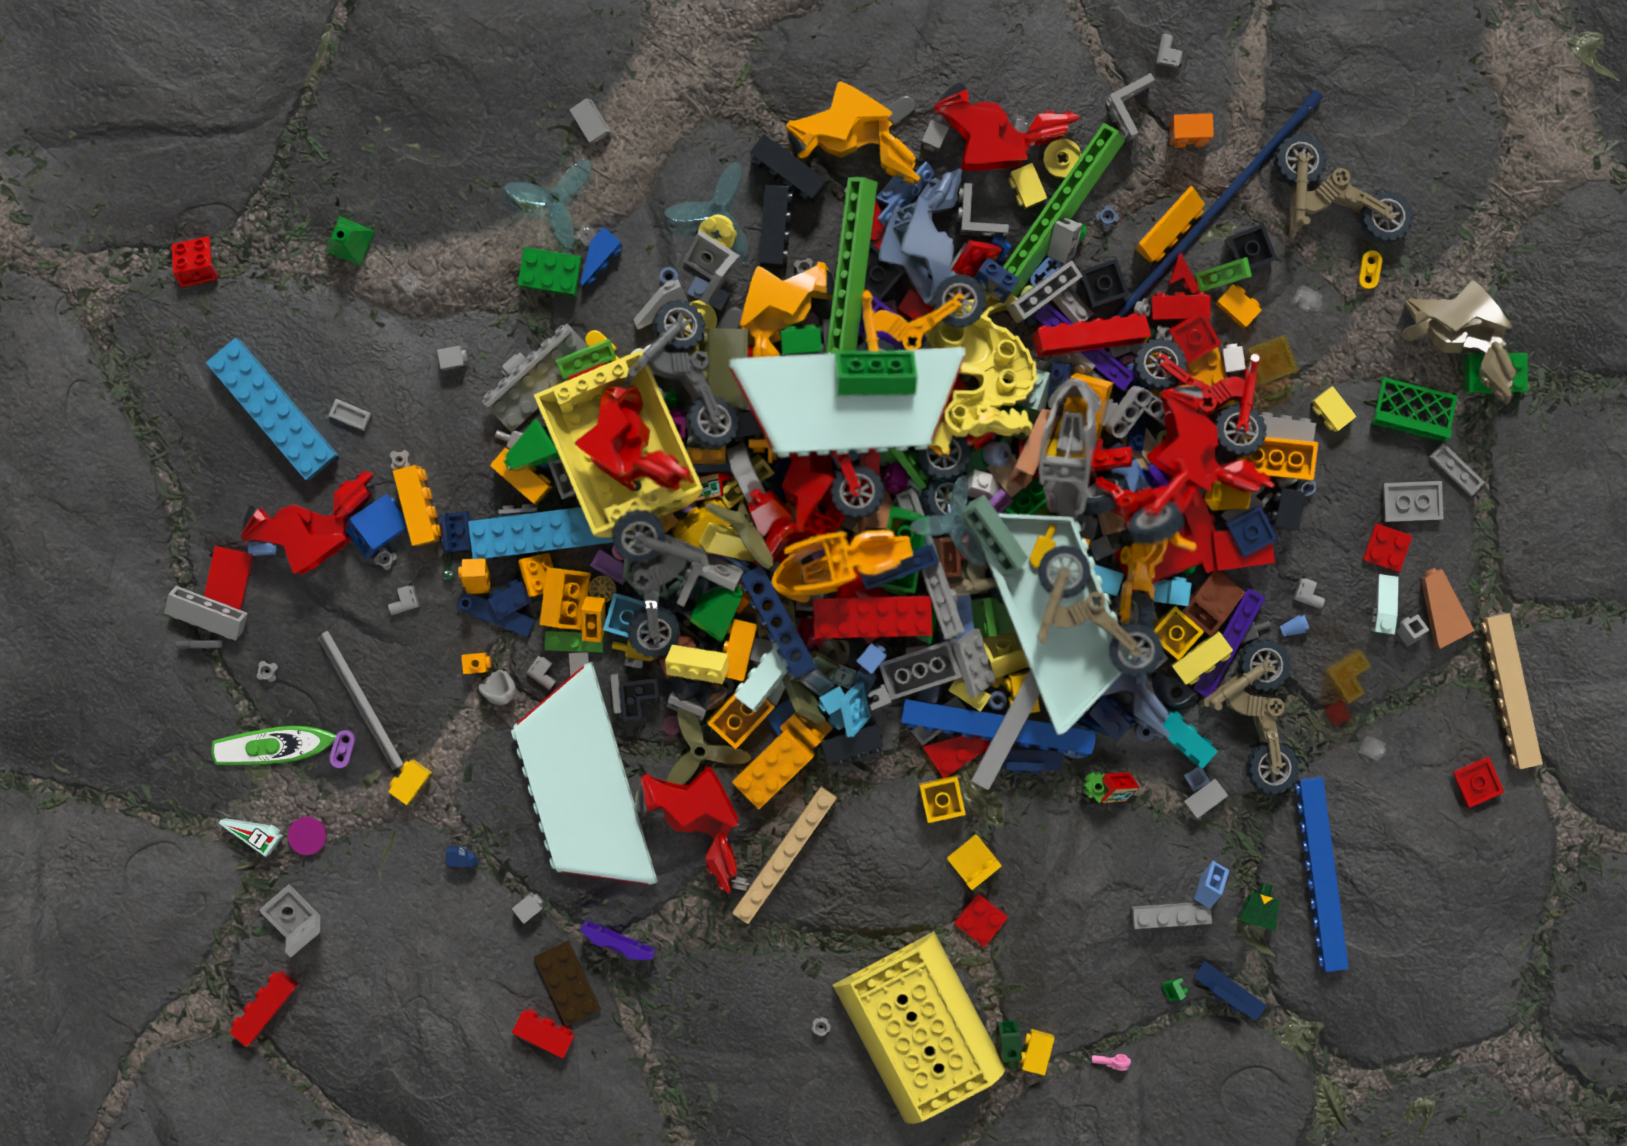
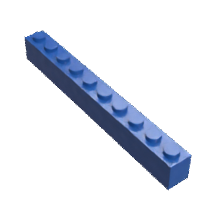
M904 699L901 722L905 723V727L916 728V725L924 726L923 730L935 731V728L943 729L942 733L954 735V731L962 732L961 736L973 738L974 734L980 735L982 740L992 741L1005 715ZM1026 719L1015 742H1019L1018 745L1023 747H1030V744L1038 745L1037 749L1049 750V747L1057 748L1056 752L1068 754V750L1075 751V755L1087 757V754H1092L1096 731L1071 726L1066 732L1057 735L1052 723Z
M1320 776L1297 779L1295 793L1296 796H1299L1300 803H1297L1298 814L1302 816L1300 831L1301 834H1304L1305 841H1302L1304 853H1307L1305 869L1306 872H1309L1310 879L1307 880L1309 891H1312L1310 906L1315 913L1312 922L1314 929H1317L1315 944L1320 951V955L1317 956L1318 965L1325 972L1349 969L1324 780Z

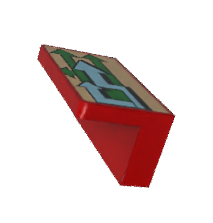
M716 473L698 477L703 489L700 496L694 502L723 496L722 482L731 481L730 473Z
M1130 772L1105 774L1101 779L1109 789V792L1101 801L1102 803L1125 802L1140 787Z

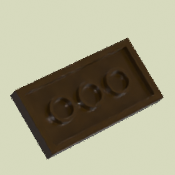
M569 940L534 956L566 1026L601 1010Z

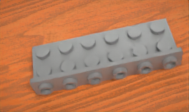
M568 324L565 326L561 325L551 339L547 338L544 340L541 348L536 352H531L527 356V360L522 365H517L508 378L504 377L494 391L490 390L485 394L482 401L484 405L511 432L539 408L534 397L535 394L569 380V378L562 379L555 360L589 347Z

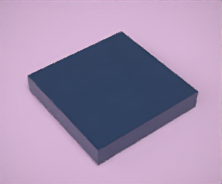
M1260 505L1225 523L1242 558L1278 540Z

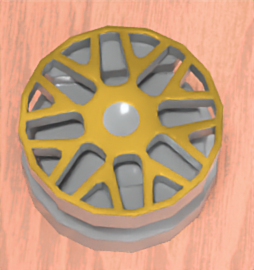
M598 576L590 583L589 592L591 597L605 598V602H609L613 599L614 593L617 592V586L610 577Z

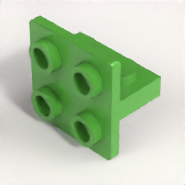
M993 597L971 600L974 628H979L982 637H992L1014 632V627L1005 604H1000Z

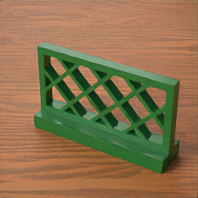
M1383 377L1371 424L1446 442L1451 438V426L1458 396ZM1386 384L1393 385L1397 392L1389 396L1385 391ZM1410 389L1415 397L1407 401L1402 391ZM1425 393L1430 394L1434 400L1427 406L1420 397ZM1399 394L1404 403L1396 408L1391 398ZM1417 398L1423 408L1415 412L1409 403ZM1443 398L1452 400L1450 408L1444 410L1439 402ZM1388 401L1393 410L1390 412L1380 411L1381 404ZM1436 403L1441 413L1433 417L1428 407ZM1406 405L1411 415L1403 417L1398 409ZM1423 410H1425L1430 418L1426 422L1420 421L1417 416ZM1443 415L1447 420L1446 427L1439 426L1435 419Z

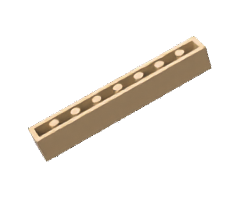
M1503 613L1482 618L1481 629L1487 638L1485 647L1491 657L1489 666L1495 675L1493 684L1499 694L1497 702L1503 712V717H1501L1502 725L1507 730L1506 743L1512 753L1510 754V762L1517 769L1542 765L1511 616L1509 613Z
M822 785L819 787L734 908L732 913L749 924L837 798L836 795Z

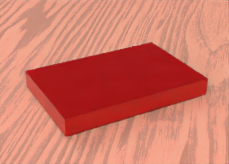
M1228 530L1212 532L1217 571L1275 563L1273 543L1242 558Z
M215 546L204 597L242 610L253 554Z

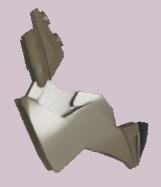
M1471 281L1454 300L1410 298L1404 302L1400 318V329L1403 338L1413 341L1424 335L1430 336L1432 343L1444 353H1462L1463 348L1482 350L1486 354L1479 370L1481 382L1494 391V395L1498 400L1503 401L1506 405L1510 402L1512 396L1510 389L1513 386L1512 380L1516 376V371L1506 350L1502 346L1506 345L1503 341L1505 330L1510 329L1512 326L1484 288L1477 282Z

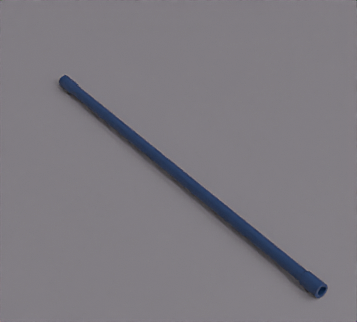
M1314 90L1296 113L1112 317L1120 316L1124 318L1172 265L1177 259L1178 254L1182 253L1308 112L1321 101L1323 96L1320 92Z

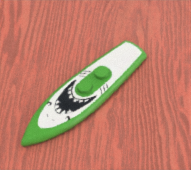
M307 726L273 727L213 740L211 754L215 765H261L292 762L308 758L329 748L334 744L336 735L322 729Z

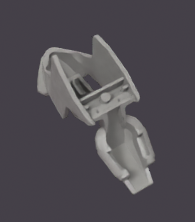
M1072 378L1058 387L1048 401L1052 411L1045 425L1041 440L1039 470L1040 482L1044 485V481L1047 480L1044 493L1049 511L1056 512L1057 517H1073L1074 520H1077V516L1081 515L1085 510L1089 494L1087 486L1093 452L1096 447L1095 412H1099L1101 400L1084 381ZM1072 396L1083 397L1088 405L1087 426L1085 427L1083 413L1065 411L1057 451L1066 453V456H1046L1060 402ZM1085 442L1086 459L1071 458V453H1083Z

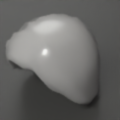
M498 670L493 672L491 676L483 680V683L479 684V692L492 704L505 705L514 698L516 687L506 671Z

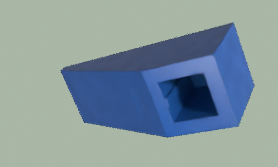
M605 227L590 242L581 279L583 287L586 285L590 286L597 277L595 275L599 270L604 271L609 265L608 260L612 256L616 257L622 250V243Z

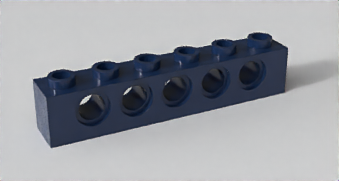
M760 565L742 575L743 582L740 584L745 593H750L752 598L749 601L754 610L759 609L761 615L758 617L763 627L768 626L770 632L767 634L772 643L776 642L779 649L776 651L781 660L786 659L788 663L786 669L791 677L795 676L799 680L817 670L813 659L762 566ZM758 586L764 587V591L761 594H755L754 590ZM770 602L773 604V608L770 611L763 610L766 603ZM776 619L782 620V625L779 628L772 626ZM790 636L792 638L791 642L787 645L782 644V638ZM800 653L801 657L798 661H791L792 654Z

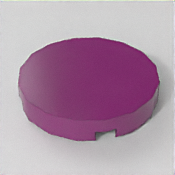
M310 816L301 817L294 821L288 831V842L291 848L303 855H311L321 850L327 839V832L323 823Z

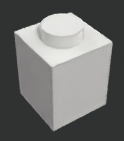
M1237 344L1225 345L1226 349L1221 350L1225 373L1245 370L1242 346L1237 347Z

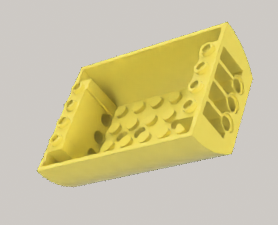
M642 350L534 395L594 536L598 538H612L614 523L629 510L632 512L634 509H640V511L645 509L651 514H656L659 519L689 506L700 496L703 489L649 366L647 365L644 369H641L635 375L631 384L625 383L628 370L643 355ZM625 385H634L639 389L643 401L639 417L650 429L649 443L642 450V456L659 450L664 451L668 456L672 454L680 461L678 464L680 467L684 465L692 472L690 477L695 481L693 484L681 481L680 488L673 491L656 485L646 477L634 480L642 484L641 489L632 492L601 471L590 460L591 457L575 445L576 440L597 425L601 395L605 389Z
M935 932L833 984L837 995L905 1123H919L990 1087L1005 1072L1006 1067ZM900 994H905L908 997V1001L905 1004L897 1002V997ZM913 1011L917 1014V1018L915 1021H908L906 1014ZM927 1046L935 1048V1053L932 1056H927L924 1053V1049ZM937 1063L943 1064V1072L936 1073L933 1070L934 1065Z

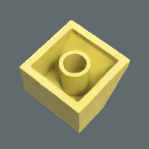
M1015 629L1012 633L982 637L994 678L1029 667Z

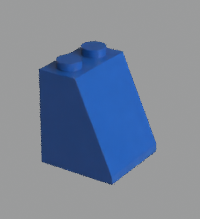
M387 494L351 517L346 524V533L366 559L407 530L404 513L399 511L396 501Z

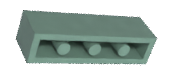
M984 495L971 501L962 511L961 515L1004 576L1020 570L1028 557Z

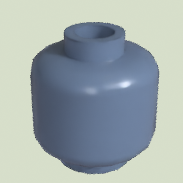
M991 441L983 449V459L988 465L1002 467L1007 465L1011 459V448L1005 442Z

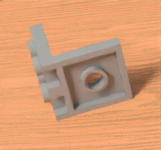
M1151 73L1110 94V97L1107 99L1108 101H1106L1110 110L1108 112L1113 123H1117L1119 127L1117 130L1126 142L1133 140L1138 134V130L1123 101L1150 88L1155 80Z
M964 183L963 188H960L958 194V203H961V208L957 212V222H960V235L994 237L997 235L998 237L1006 238L1009 225L970 222L972 184Z
M701 230L695 237L683 262L711 279L700 300L707 304L725 283V279L731 272L733 264L739 255ZM704 253H708L712 260L707 259Z
M706 552L710 571L703 572L701 564L692 562L677 592V596H679L677 604L681 606L686 604L699 575L734 591L744 570Z
M290 884L260 908V912L286 937L285 953L290 958L320 933V915ZM290 907L293 909V912L290 915H285L282 909Z

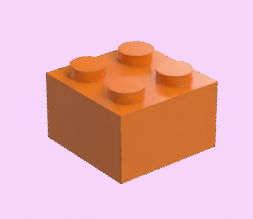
M1213 113L1173 115L1169 121V145H1175V148L1186 147V144H1194V147H1204L1214 137Z

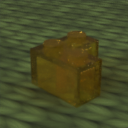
M1354 650L1324 669L1342 700L1345 703H1351L1365 694L1355 677L1370 668L1371 665L1361 650Z

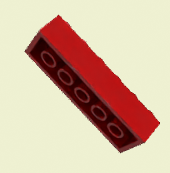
M931 597L812 599L813 638L932 635Z

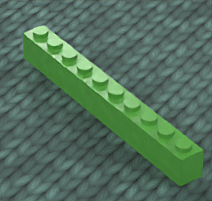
M1103 123L1004 265V269L1019 278V282L1012 290L1011 295L1017 297L1047 254L1055 222H1063L1064 218H1072L1125 142L1118 130Z
M864 177L848 178L826 354H835V351H855L857 349L862 310L861 296L865 286L877 182Z

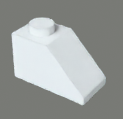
M974 469L965 476L962 494L974 498L985 495L990 500L1001 490V485L992 474Z

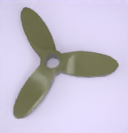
M745 497L741 499L737 512L711 502L705 505V508L712 514L732 524L734 530L740 534L751 554L763 567L768 569L773 565L771 553L762 535L753 525L748 501Z
M678 707L679 726L690 746V750L675 763L666 781L683 785L695 773L700 762L705 759L726 764H742L751 760V755L741 748L737 747V749H734L730 745L710 744L704 741L702 727L696 714ZM703 747L705 751L699 754L696 753L695 749Z

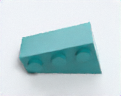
M1168 711L1169 717L1163 723V726L1170 734L1169 738L1166 739L1196 766L1203 769L1218 751L1212 747L1213 743L1205 736L1202 738L1197 734L1199 731L1193 725L1185 724L1183 722L1184 717L1177 711L1174 713Z

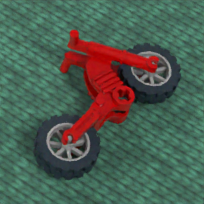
M1157 338V340H1149L1148 343H1144L1135 356L1133 370L1136 373L1137 380L1141 381L1140 384L1144 387H1149V390L1153 391L1155 389L1158 392H1162L1172 387L1197 385L1200 387L1203 397L1196 413L1207 418L1214 409L1218 410L1229 401H1239L1238 405L1234 407L1232 405L1223 410L1214 424L1217 427L1218 446L1223 453H1228L1230 457H1249L1257 452L1264 443L1267 435V426L1264 424L1265 420L1256 409H1251L1253 407L1252 402L1257 381L1258 355H1252L1250 366L1242 371L1241 376L1245 380L1240 377L1221 379L1213 386H1210L1185 372L1187 360L1184 358V352L1179 349L1178 344L1171 343L1169 339L1162 340V338ZM1158 352L1157 359L1151 355ZM1147 358L1154 362V364L1146 365ZM1154 368V374H1151L1148 369ZM1227 424L1233 428L1232 431H1226ZM1250 426H1252L1254 433L1248 431ZM1244 435L1251 436L1253 438L1250 442L1247 443V440ZM1237 439L1242 440L1243 444L1236 443Z
M829 450L843 470L842 473H838L831 488L832 500L835 506L843 515L852 519H863L864 517L872 516L874 512L876 513L879 510L880 505L883 504L885 496L884 486L880 477L875 471L868 469L866 466H853L849 453L837 454V450ZM861 479H864L867 482H869L865 486L861 487ZM846 485L850 486V492H844ZM872 487V495L864 493V490ZM853 495L849 503L844 498V496ZM863 496L870 498L866 504L863 503ZM855 500L860 501L861 506H853Z
M1178 458L1175 460L1179 474L1168 486L1153 490L1148 486L1147 489H1142V492L1140 490L1138 493H1133L1129 488L1126 478L1118 473L1113 475L1106 474V476L1101 475L1095 480H1090L1087 486L1089 494L1084 512L1091 515L1112 512L1121 517L1126 516L1125 522L1131 531L1133 539L1138 544L1141 542L1142 545L1147 543L1152 545L1155 542H1163L1164 539H1169L1173 534H1177L1179 529H1182L1184 523L1182 513L1190 505V501L1193 506H1198L1200 501L1194 486H1190L1183 495L1181 494L1180 490L1191 476L1183 459Z

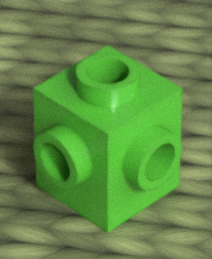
M1091 772L1084 778L1086 781L1083 784L1086 788L1083 790L1089 798L1094 797L1100 803L1101 799L1109 792V789L1101 779L1105 773L1101 775L1099 772ZM1099 783V787L1095 788V785Z

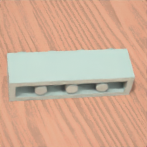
M783 637L781 642L787 645L791 641L787 637ZM776 642L772 644V650L769 653L766 652L761 657L760 665L757 668L754 667L749 672L748 680L745 683H741L735 691V697L753 712L758 710L788 672L786 669L788 663L786 659L781 660L776 651L779 649ZM792 654L791 661L796 662L801 654Z

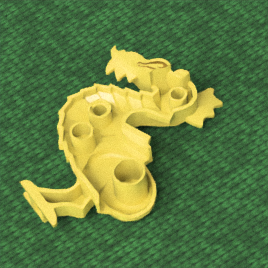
M984 291L986 297L985 310L980 319L974 324L960 328L952 327L941 321L934 329L924 334L928 338L926 341L931 349L965 348V358L959 373L976 377L980 384V388L975 391H952V402L944 410L933 441L929 445L939 446L944 455L948 452L949 443L953 435L964 437L970 434L979 437L992 431L1004 436L1019 435V433L1024 432L1028 436L1033 430L1032 423L1028 421L1025 410L1022 411L1020 416L1013 408L1010 410V415L1004 410L1000 412L994 409L1000 408L1002 405L1014 406L1015 403L1025 401L1027 399L1026 396L1033 390L1032 386L1038 379V376H1036V361H1032L1029 350L1024 347L1018 335L1014 336L1006 327L1003 328L1002 326L995 325L987 317L991 314L1007 310L1006 306L1017 299V297L1011 294L1003 304ZM966 305L964 308L969 313L973 306ZM960 308L956 311L955 315L962 316L964 313ZM1003 379H1008L1011 384H1006Z

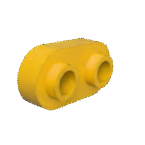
M1371 250L1362 256L1358 283L1364 289H1372L1379 282L1382 257L1377 251ZM1368 258H1372L1374 263L1369 264ZM1365 277L1371 279L1370 283L1365 282Z

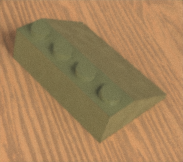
M704 328L705 333L700 343L701 352H704L708 357V364L703 370V376L715 398H724V401L732 404L731 407H747V402L729 370L728 361L730 359L747 358L748 329Z

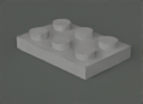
M1442 481L1383 483L1384 522L1443 519Z
M979 628L970 630L952 644L969 698L976 697L995 682L994 673L991 669Z

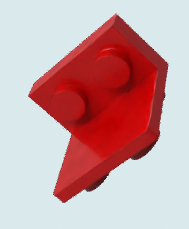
M208 236L172 244L173 274L180 287L218 280V273L211 259V241Z

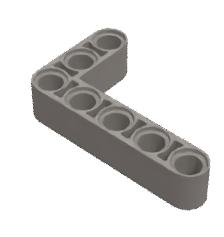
M1139 386L1132 387L1105 424L1106 431L1117 438L1124 437L1143 411L1166 428L1162 401ZM1142 392L1141 399L1137 400L1138 394ZM1156 403V408L1152 411L1151 407ZM1130 408L1131 412L1126 416V410ZM1119 424V429L1114 432V427Z
M741 442L726 449L733 474L748 503L752 501L749 494L754 489H760L762 494L766 493L754 469L745 443Z

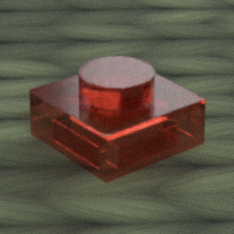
M1343 700L1325 708L1333 726L1352 718Z

